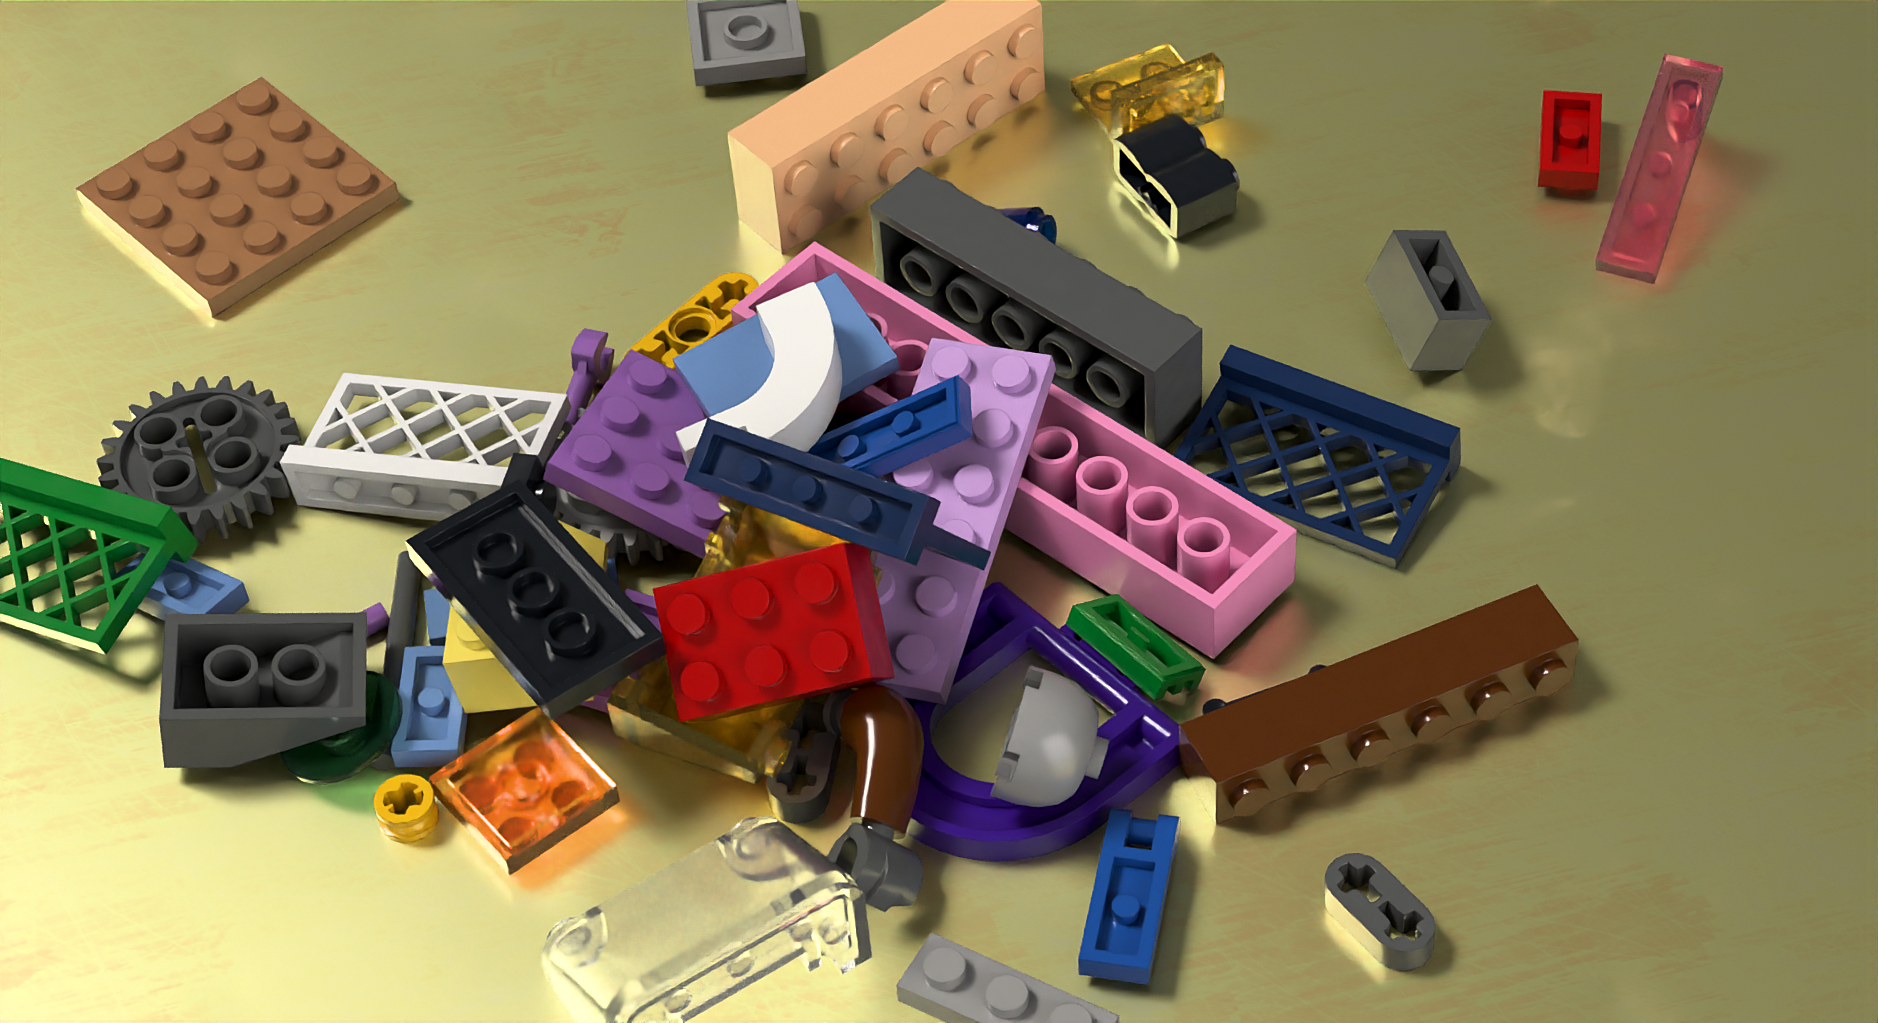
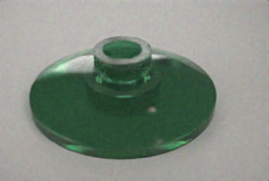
M366 670V725L282 751L280 754L284 765L296 778L311 784L335 783L363 771L384 753L400 727L403 703L398 689L386 676Z

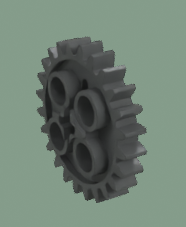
M203 376L199 377L196 381L194 390L186 391L183 385L177 381L173 383L172 396L165 398L156 391L150 392L152 405L147 409L131 404L128 408L133 420L131 422L114 420L112 426L116 437L105 438L101 441L105 456L97 458V465L101 476L98 477L101 487L170 506L189 531L193 532L199 544H202L206 538L207 530L216 528L223 539L229 538V524L237 521L242 526L250 529L253 527L250 515L252 512L257 510L268 515L274 513L270 499L271 496L278 498H288L290 496L287 479L280 461L289 444L300 445L301 438L296 420L290 417L285 401L276 403L272 390L267 389L256 395L253 381L250 380L243 383L237 390H233L229 376H224L216 388H208ZM188 425H195L198 429L217 488L212 494H207L204 491L185 432V428Z

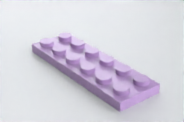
M931 338L912 395L959 375L971 389L973 437L883 475L882 479L941 501L933 525L990 551L991 554L983 571L925 549L922 551L917 566L868 549L895 674L894 679L877 682L876 684L891 687L906 698L946 704L1056 371L1052 355Z

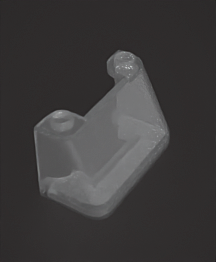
M772 816L746 818L737 823L730 832L583 914L562 920L550 930L541 950V961L546 980L577 1023H685L798 957L809 972L822 965L821 956L829 957L842 974L872 957L865 896L862 890L843 868Z

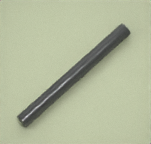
M408 551L401 552L397 560L370 760L371 765L379 770L395 768L391 746L405 647H412L422 571L410 559Z

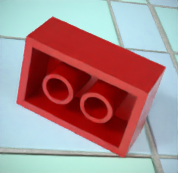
M842 542L653 588L661 633L665 640L666 658L679 722H708L895 678L869 550L860 545Z

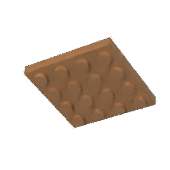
M262 77L242 87L237 92L204 112L197 114L189 121L76 188L80 203L85 209L212 318L400 199L395 181Z

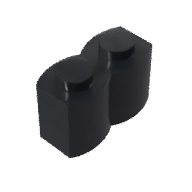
M1170 113L1113 139V169L1118 178L1137 200L1145 203L1153 218L1172 237L1179 238L1236 211L1237 190L1240 187V181L1235 167L1228 159H1221L1214 151L1207 148L1205 138L1200 129L1194 124L1189 125L1179 115Z

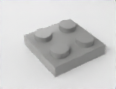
M686 0L696 87L772 77L781 78L807 73L798 0Z

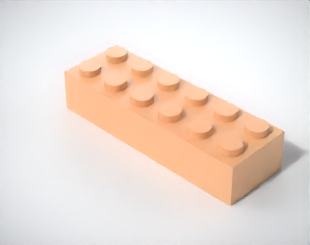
M947 0L727 132L739 219L783 254L802 241L813 237L818 231L842 216L858 209L863 203L887 188L897 184L917 167L921 168L935 158L946 154L951 148L980 130L989 127L996 120L1025 102L1034 99L1045 90L1042 3L1038 0Z

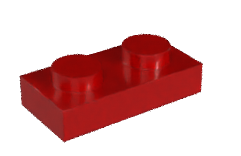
M1543 90L1538 187L1597 190L1600 172L1602 94Z

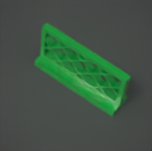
M0 458V511L3 512L4 523L0 524V544L8 541L10 555L0 559V579L13 573L16 585L15 588L0 594V621L107 655L170 559L187 563L199 542L170 506ZM44 524L49 525L50 537L23 548L22 534ZM91 538L96 539L98 551L71 563L69 562L68 548ZM136 553L146 554L136 570L117 578L114 563ZM55 555L57 569L29 581L26 567ZM102 569L104 584L76 596L73 581ZM61 588L63 602L39 613L34 612L33 599ZM107 602L109 603V610L95 631L81 626L80 614Z

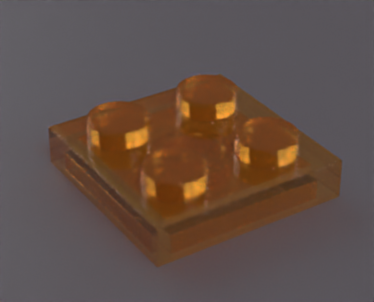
M539 706L428 777L437 799L509 876L620 802L617 785L553 720H550Z

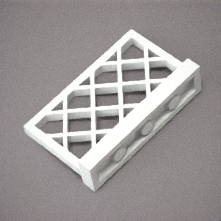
M343 373L304 445L289 444L280 464L297 505L442 521L499 490L508 467L492 465L513 456V453L520 452L522 454L537 455L544 466L572 407L567 394ZM355 395L378 397L380 400L350 415L346 411ZM418 402L434 403L435 407L406 421L399 412ZM475 407L489 408L491 410L490 413L464 426H461L456 419V416ZM530 413L546 414L543 421L520 432L512 423ZM391 416L396 424L395 426L365 440L359 430ZM444 422H447L452 429L451 432L424 445H421L416 438L417 435ZM503 427L509 436L508 438L478 451L473 441ZM349 435L357 443L345 450L326 448L328 445ZM406 440L413 449L402 456L379 454ZM462 446L469 454V457L459 462L436 460Z

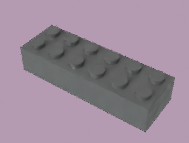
M920 167L914 169L870 205L875 270L878 280L989 346L1052 355L1056 367L1052 384L1163 450L1196 419L1202 408V328L1195 325L1188 317L1174 313L1146 297L1139 289L1123 284L1097 269L1088 260L1074 256L1051 243L1044 235L1030 231L1004 216L995 207L981 203L958 190L951 182L941 180Z

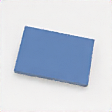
M835 272L815 284L829 310L841 358L843 376L840 402L896 372L900 367L897 355ZM758 314L675 357L673 362L677 373L709 418L735 407L752 397L767 381L774 365V358L765 343Z

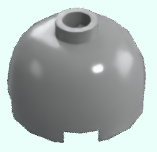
M1030 666L1022 686L1025 690L1020 705L1018 704L1016 712L1014 711L995 773L997 779L992 787L990 796L1014 804L1038 808L1060 804L1073 796L1083 781L1084 776L1098 779L1107 752L1109 739L1097 736L1099 713L1091 696L1076 682L1057 673Z

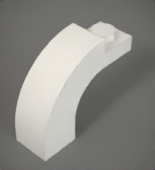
M814 281L756 306L765 343L774 358L772 371L764 385L752 397L735 407L709 417L710 419L804 452H808L819 440L832 420L839 403L843 374L831 316ZM707 419L676 431L687 469Z

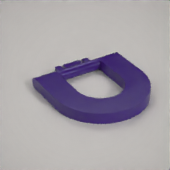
M994 582L982 592L946 704L904 697L919 716L924 737L923 765L919 788L906 833L924 845L943 853L979 861L998 862L1030 859L1069 847L1104 825L1108 821L1111 808L1124 809L1179 765V724L1140 694L1142 691L1140 687L1126 675L1124 676L1119 669L1066 624L1061 628H1057L1001 582ZM1031 649L1068 679L1076 682L1094 700L1114 715L1098 728L1097 736L1109 739L1107 752L1098 779L1084 776L1083 781L1073 796L1060 804L1038 808L1018 805L991 797L990 793L994 783L971 779L956 772L940 758L932 744L934 732L948 711Z

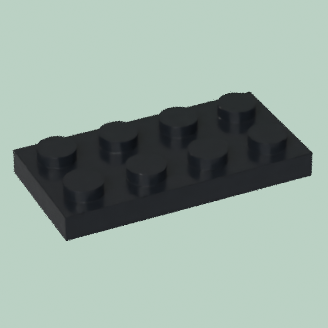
M520 479L513 481L406 540L410 559L550 720L555 719L667 654L663 634Z

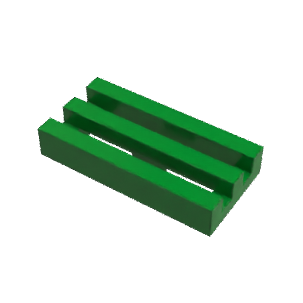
M1115 594L1072 606L1066 625L1154 700L1164 698L1166 691L1171 695L1181 693L1184 686L1189 690L1199 687L1206 670L1203 665L1120 595Z

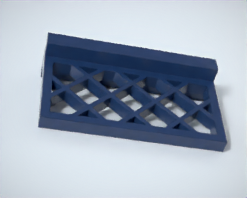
M1230 344L1219 363L1221 376L1174 454V457L1190 465L1195 455L1221 448L1228 468L1207 474L1206 476L1295 528L1297 532L1397 569L1444 480L1451 482L1461 463L1460 428ZM1227 400L1251 408L1256 420L1223 430L1218 415ZM1292 424L1308 429L1313 441L1282 451L1279 450L1272 434L1273 430ZM1212 427L1214 433L1207 435ZM1262 434L1270 454L1237 465L1229 444ZM1349 445L1365 450L1370 461L1369 463L1337 473L1329 452ZM1319 455L1328 476L1294 486L1286 466ZM1411 467L1428 474L1422 486L1395 494L1386 473ZM1277 469L1285 487V490L1262 497L1249 492L1244 479ZM1377 477L1386 498L1352 508L1344 487ZM1334 490L1343 510L1324 518H1318L1307 514L1301 501ZM1406 507H1410L1409 510L1407 511L1406 515H1404V512H1403L1402 509H1403V508H1406ZM1393 513L1399 528L1390 544L1364 535L1359 524L1360 522Z
M707 418L684 477V481L914 566H917L922 551L925 549L984 571L991 554L990 551L933 525L941 501L929 495Z

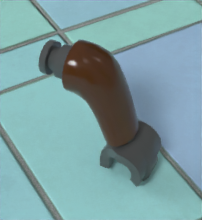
M871 683L863 685L857 690L846 689L833 692L825 702L823 722L826 729L833 735L842 737L846 747L856 755V782L849 820L852 824L834 843L820 874L854 890L856 894L864 898L866 904L883 912H886L893 906H912L922 885L923 865L918 854L893 841V839L900 840L905 838L918 793L924 753V737L919 716L899 692L884 685Z

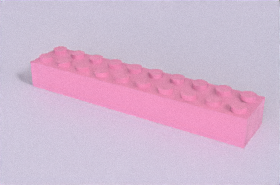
M815 241L731 308L733 326L758 314L756 306L813 281L816 283L835 272L839 275L897 355L900 369L840 401L834 414L864 417L911 396L931 338L989 346ZM1051 383L1004 528L1107 593L1120 595L1142 615L1207 656L1215 659L1295 581L1297 530Z

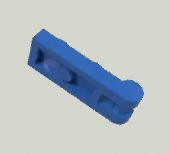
M1111 808L1078 957L1079 975L1149 985L1173 860L1178 848L1180 817L1159 814L1156 821L1134 818L1132 810ZM1129 844L1152 848L1151 850L1131 848Z

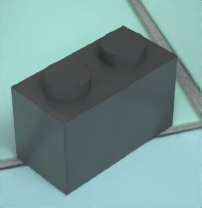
M1392 231L1365 283L1409 371L1462 370L1492 321L1491 316L1446 231Z

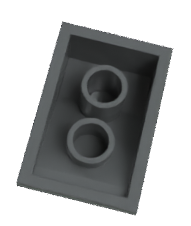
M367 612L166 614L159 712L164 768L234 767L365 726Z

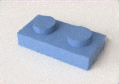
M141 553L117 573V578L136 570L146 554ZM189 558L186 563L170 559L138 609L165 621L166 614H235L250 600L242 581L192 558Z
M445 646L405 647L391 746L395 768L462 766L468 713H464L463 706H461L442 664Z

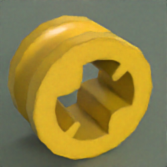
M402 774L392 777L381 784L374 795L373 806L378 816L379 826L382 833L390 840L400 843L415 842L425 838L434 830L438 823L439 810L435 802L434 791L430 783L421 776ZM407 802L417 803V805L409 806L405 814L397 815L395 811H403L406 808Z

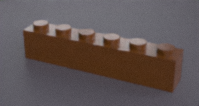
M1538 584L1179 724V767L1215 824L1236 816H1250L1259 812L1271 802L1299 791L1309 792L1315 790L1331 778L1359 767L1368 768L1375 766L1391 754L1419 743L1428 744L1435 742L1449 731L1476 720L1495 718L1507 708L1538 695L1549 696L1558 692L1566 684L1573 682L1579 639Z

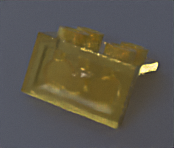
M1163 44L1072 78L1071 92L1113 143V139L1170 113L1179 115L1189 125L1194 124L1197 127L1223 118L1224 64L1214 52L1184 62L1171 45Z

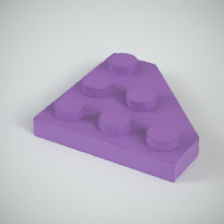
M632 349L549 459L543 480L713 564L717 563L742 525L747 509L746 505L742 502L684 481L688 469L676 431L706 419L677 371Z

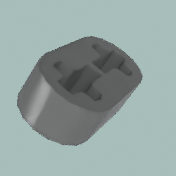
M818 702L799 703L789 708L779 722L766 778L769 806L774 815L782 821L793 824L807 823L817 819L825 811L829 803L841 750L840 736L833 735L826 729L823 722L825 704ZM808 730L820 731L814 734L810 750L801 749L800 739L806 737ZM798 774L806 775L808 786H804L801 789L800 795H789L788 792H792L795 788Z
M1350 853L1336 858L1328 866L1324 879L1325 907L1378 962L1389 969L1411 971L1423 966L1431 958L1436 931L1433 915L1383 864L1369 855ZM1348 883L1354 888H1360L1366 884L1368 886V898L1357 889L1350 890L1347 893L1343 892V885ZM1391 926L1401 934L1408 933L1411 930L1415 931V940L1411 941L1403 935L1391 939Z

